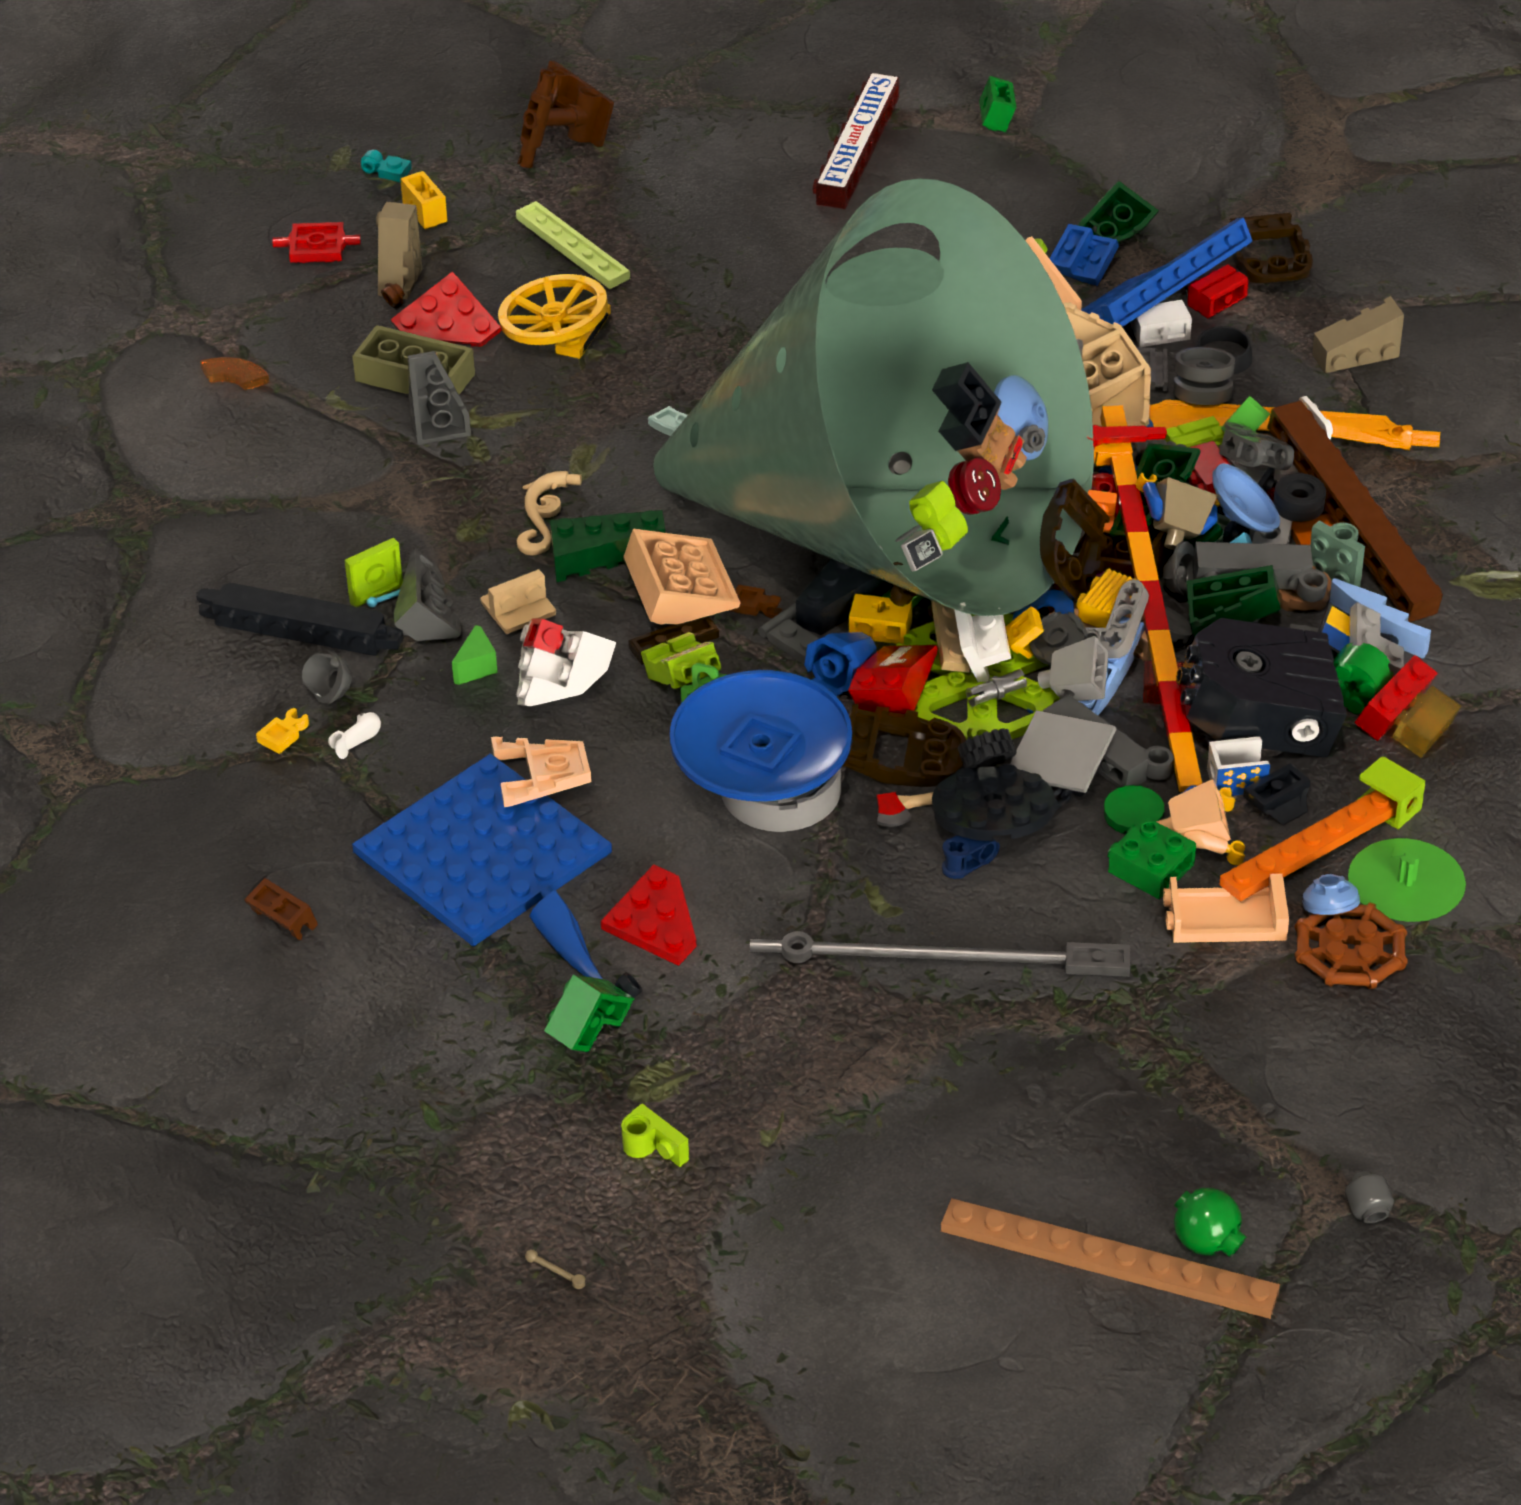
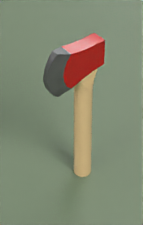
M896 792L876 795L878 806L877 824L894 827L909 822L911 814L907 809L932 805L933 792L911 796L897 795Z

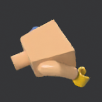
M1212 779L1198 786L1191 785L1183 793L1169 800L1171 817L1156 821L1157 823L1196 842V848L1206 849L1221 855L1228 853L1227 860L1233 865H1240L1244 861V843L1233 841L1231 845L1228 844L1231 838L1225 811L1233 810L1235 798L1231 797L1232 792L1229 788L1223 787L1218 790Z

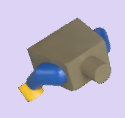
M1141 472L1135 485L1138 490L1144 492L1151 517L1154 519V528L1167 533L1164 547L1175 550L1176 546L1183 542V539L1191 540L1199 535H1204L1217 523V508L1220 505L1218 500H1216L1217 494L1169 477L1158 482L1156 486V475L1152 474L1148 480L1144 477V473Z

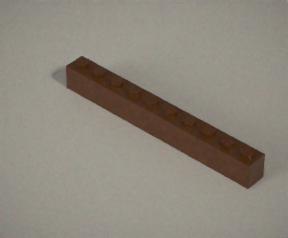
M1301 400L1272 408L1267 426L1273 437L1292 446L1294 450L1293 465L1299 473L1312 475L1322 481L1326 489L1324 508L1334 522L1349 523L1358 529L1357 542L1365 546L1363 562L1396 608L1409 613L1408 622L1437 614L1443 597L1440 587L1434 583L1428 575L1425 566L1420 564L1413 554L1411 547L1398 534L1397 528L1387 519L1383 509L1371 497L1367 487L1363 486L1354 469L1349 467L1342 457L1340 450L1330 441L1326 431L1314 419L1313 413L1306 408Z

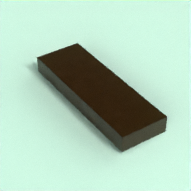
M707 616L678 625L673 624L628 640L629 649L640 664L643 665L641 652L661 643L667 644L668 640L688 632L694 633L697 642H707L719 638V629L711 618Z

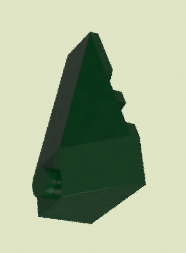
M1118 180L1077 226L1092 228L1094 235L1117 239L1118 243L1142 231L1158 214L1159 210Z
M1148 443L1136 470L1137 479L1142 472L1148 480L1152 474L1156 475V486L1158 482L1168 477L1185 483L1191 476L1201 451L1199 448ZM1140 491L1148 527L1154 519L1151 517L1144 492ZM1119 510L1109 534L1114 538L1126 539L1122 515Z

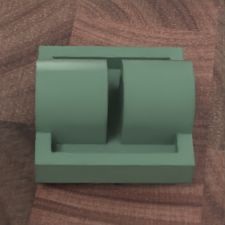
M1321 521L1315 523L1312 526L1310 546L1313 566L1316 567V570L1326 572L1330 576L1331 581L1336 578L1360 587L1365 546L1357 542L1358 529L1349 523H1336L1331 527Z

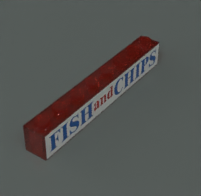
M871 73L867 82H863L861 94L856 96L854 108L849 110L847 122H843L841 134L836 136L834 148L829 150L827 162L821 166L819 178L814 180L813 194H816V205L846 209L899 99V77Z

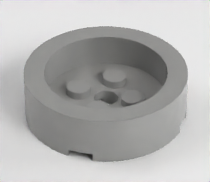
M763 743V744H761V745H759V746H757V747H764V746H767V744H764V743ZM841 768L835 775L817 788L786 799L745 801L721 797L728 811L739 821L751 827L773 832L799 830L818 823L834 810L841 795Z

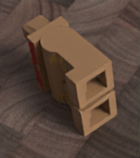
M997 414L982 445L958 450L966 461L978 457L989 461L998 473L1002 490L1016 485L1018 478L1012 471L1020 469L1027 459L1021 451L1024 440L1020 435L1015 436L1014 430L1004 424Z

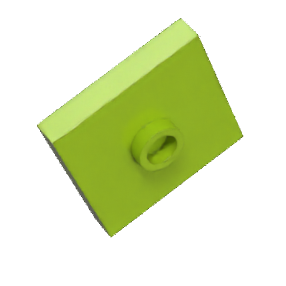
M394 537L344 560L349 601L352 606L359 607L367 603L369 597L377 598L402 586L403 575L399 542Z

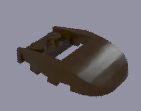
M1291 213L1244 217L1253 241L1288 237L1294 254L1293 258L1274 255L1269 257L1268 260L1261 261L1257 258L1244 259L1240 249L1232 255V258L1238 270L1248 277L1249 282L1270 283L1309 277L1313 264L1312 254L1309 252L1311 245L1308 239L1303 238L1300 226L1298 224L1292 225Z
M1073 478L1059 483L1043 514L1040 532V555L1048 574L1071 600L1077 603L1079 596L1082 593L1087 594L1090 590L1091 583L1096 574L1103 572L1104 562L1100 560L1101 550L1106 549L1107 537L1103 534L1105 523H1109L1110 517ZM1062 509L1086 533L1079 559L1073 557L1065 549L1063 543L1055 538L1056 531L1061 529L1063 519L1060 517Z
M859 704L852 705L850 714L852 744L843 766L882 783L914 787L937 786L962 768L963 762L958 746L961 743H965L966 738L963 732L955 725L935 717L928 721L917 717L918 712L907 709L905 714L889 712V707L877 706L876 711L871 712L858 709ZM878 729L909 737L903 767L895 766V769L880 765L878 759L873 758Z

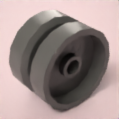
M1193 347L1181 350L1176 354L1175 372L1177 375L1174 377L1173 394L1184 402L1196 405H1215L1227 402L1232 398L1233 380L1231 377L1234 375L1235 357L1224 350L1211 347Z

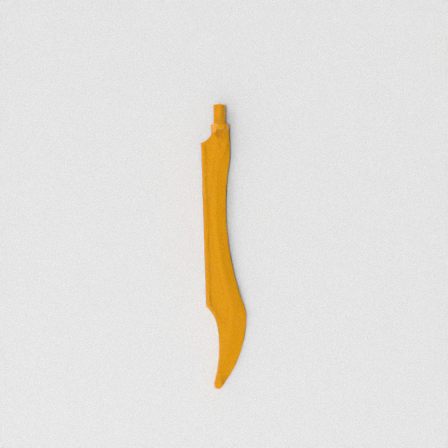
M1164 400L1150 405L1149 419L1153 422L1154 427H1165L1167 429L1214 416L1219 422V426H1223L1240 405H1196L1180 400ZM1263 407V408L1266 409V410L1271 414L1272 408H1275V407ZM1320 411L1326 419L1330 420L1333 426L1331 437L1380 444L1404 450H1410L1411 445L1439 447L1441 432L1413 430L1412 425H1397L1391 422L1388 416ZM1270 415L1257 430L1269 431L1267 426Z

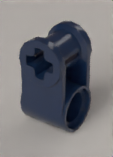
M958 835L947 839L942 846L945 855V861L942 863V873L953 879L965 877L982 865L990 863L999 852V843L994 839L993 841H982Z

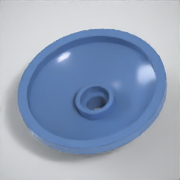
M1016 375L1005 377L997 384L994 392L1002 402L997 415L1004 424L1014 430L1015 436H1018L1024 427L1030 425H1037L1038 428L1044 430L1045 441L1040 451L1027 453L1021 448V451L1027 457L1026 461L1035 459L1042 453L1048 438V414L1045 404L1037 390L1027 380Z
M1220 464L1214 469L1212 474L1215 494H1217V500L1223 508V513L1228 519L1258 532H1273L1280 525L1279 513L1274 503L1250 476L1229 464Z

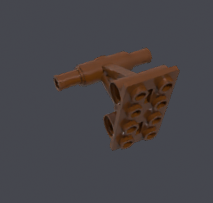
M549 61L547 69L540 70L537 88L531 92L528 108L524 113V124L520 136L522 148L517 164L525 168L533 167L536 150L542 145L546 127L567 125L569 127L567 136L577 142H591L597 147H603L614 102L556 61Z

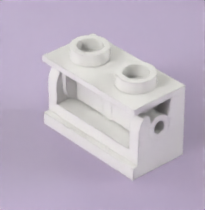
M1183 300L1158 303L1130 322V330H1133L1139 348L1190 340L1192 317Z

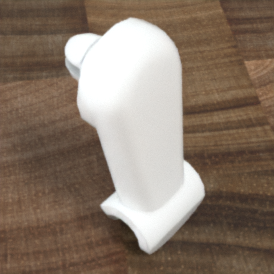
M372 712L358 714L356 724L344 733L342 731L333 733L329 737L328 743L331 748L335 749L337 756L341 759L346 758L349 749L374 737L381 727L379 716Z

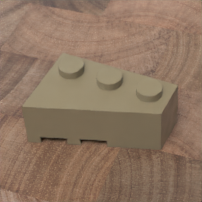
M386 202L382 211H379L376 217V225L378 227V296H382L381 290L385 288L386 283H397L405 293L403 299H408L423 269L416 205Z
M1391 296L1383 299L1384 304L1372 310L1367 307L1360 311L1361 315L1349 321L1342 319L1314 333L1312 355L1324 373L1399 357L1404 313Z

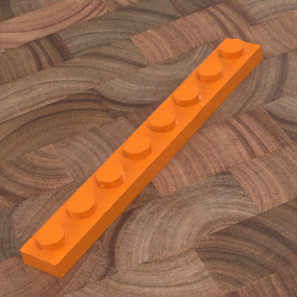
M1375 790L1220 875L1219 885L1241 902L1268 887L1270 874H1283L1284 878L1396 815L1398 802ZM1413 799L1409 802L1407 809L1411 806Z

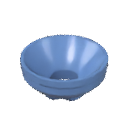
M1325 874L1321 875L1318 879H1314V883L1309 885L1303 893L1302 901L1303 908L1310 913L1333 915L1356 908L1360 904V895L1358 889L1352 883L1345 880L1344 876Z

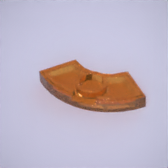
M218 357L200 361L201 369L210 383L226 381L238 384L244 390L270 383L267 372L259 365L248 360Z

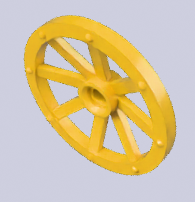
M575 274L552 275L526 283L510 293L499 307L498 319L503 333L516 342L529 345L556 344L574 339L594 328L607 313L608 298L604 287L590 277ZM573 287L563 302L555 301L553 288ZM583 289L595 295L571 307ZM545 290L548 303L541 307L526 298ZM519 305L536 315L510 314ZM596 305L589 315H576ZM512 324H535V325H533V326H531V327H529V328H527V329L522 330V329H519V328L515 327V326L512 325ZM545 329L550 330V331H548V332H540V331H543V330H545Z

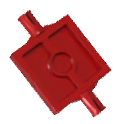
M344 222L294 223L288 237H273V248H289L290 263L342 261V253L346 245H361L360 234L345 235Z

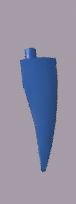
M551 887L544 888L541 891L543 899L532 909L530 919L553 949L583 976L603 979L589 955L579 923L556 889L553 891Z

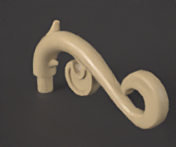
M568 471L551 472L522 487L527 490L524 499L526 513L541 532L544 539L539 543H531L529 540L537 537V531L531 529L521 533L516 540L517 548L521 553L536 556L550 549L551 534L542 518L556 516L561 510V501L555 495L541 497V505L537 504V500L542 493L550 489L567 488L568 485L581 486V474H569Z

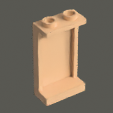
M1270 874L1269 887L1262 889L1241 902L1224 888H1178L1176 877H1170L1169 888L1163 889L1164 907H1169L1170 911H1166V929L1172 930L1173 943L1287 941L1289 914L1283 874Z

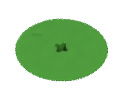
M1388 839L1369 845L1355 856L1348 873L1349 882L1358 889L1360 902L1363 905H1368L1369 902L1374 903L1376 908L1390 919L1406 922L1427 921L1447 914L1459 904L1466 886L1464 873L1452 856L1435 845L1415 839Z

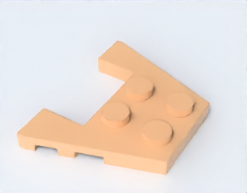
M491 737L493 755L499 760L525 757L531 778L529 780L501 783L504 807L513 806L591 782V771L583 741L546 739L545 744H529L528 738H517L516 743L503 742L502 737Z

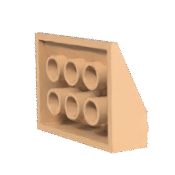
M639 529L632 530L623 557L650 622L660 625H678L739 608L740 600L712 539Z

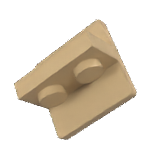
M539 569L489 588L488 594L481 597V604L506 634L522 629L526 624L529 625L532 618L547 619L556 615L555 607L546 598L545 576Z

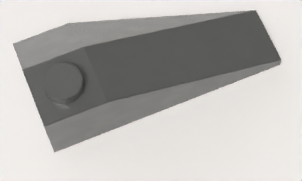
M431 351L408 355L409 407L411 425L417 445L471 436L469 412L436 352Z
M416 548L411 552L396 602L394 625L396 628L403 630L404 636L409 635L416 641L458 638L461 634V621L459 615L455 612L452 613L450 609L453 601L442 589L446 584L438 565Z

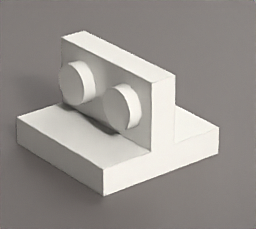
M954 609L961 650L977 682H988L990 678L988 666L1011 659L1003 615L971 616V614Z

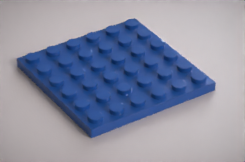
M490 753L354 842L352 847L353 853L474 947L543 899L541 891L544 888L551 887L553 891L559 889L612 852V843L547 795L504 807L501 783L526 779Z

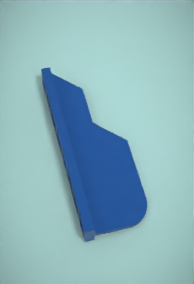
M1244 217L1236 218L1166 265L1126 280L1081 309V311L1088 314L1093 312L1099 315V319L1113 324L1115 322L1122 327L1251 243L1253 240Z

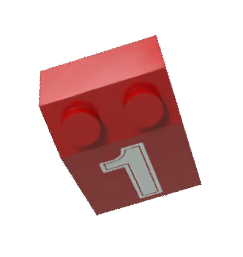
M903 645L882 647L856 670L848 689L854 703L859 704L858 709L875 712L876 707L880 706L889 707V712L905 714L906 709L915 711L939 650L938 646Z

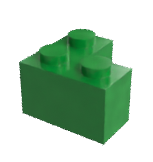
M573 974L572 978L564 986L563 995L557 1007L550 1013L549 1022L544 1031L571 1050L589 1052L603 1024L621 1026L635 998L608 980Z

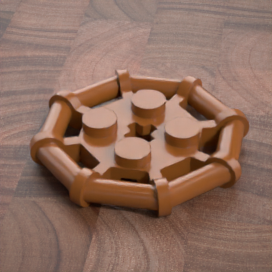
M1369 902L1368 905L1359 904L1356 908L1340 914L1319 915L1312 913L1306 918L1298 919L1294 926L1297 932V951L1294 954L1296 961L1299 964L1306 965L1325 980V985L1332 987L1334 984L1367 986L1368 989L1377 988L1379 982L1397 970L1405 969L1408 964V959L1405 956L1406 928L1401 924H1396L1376 908L1374 903ZM1340 916H1354L1362 918L1361 920L1341 919ZM1329 918V921L1327 922L1324 928L1321 929L1315 927L1324 920ZM1376 924L1379 925L1382 929H1384L1385 932L1380 933L1377 930ZM1310 939L1318 941L1317 948L1311 949L1309 947ZM1392 943V953L1384 952L1383 945ZM1347 944H1354V949H1349ZM1326 959L1328 962L1331 963V968H1328L1322 962L1325 963ZM1376 963V966L1382 965L1374 971L1370 970V966Z

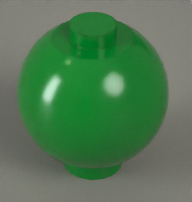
M1199 1188L1192 1194L1186 1191L1174 1205L1178 1209L1174 1215L1175 1232L1180 1242L1193 1253L1203 1256H1214L1216 1251H1222L1230 1258L1247 1238L1240 1231L1242 1215L1237 1203L1222 1190Z

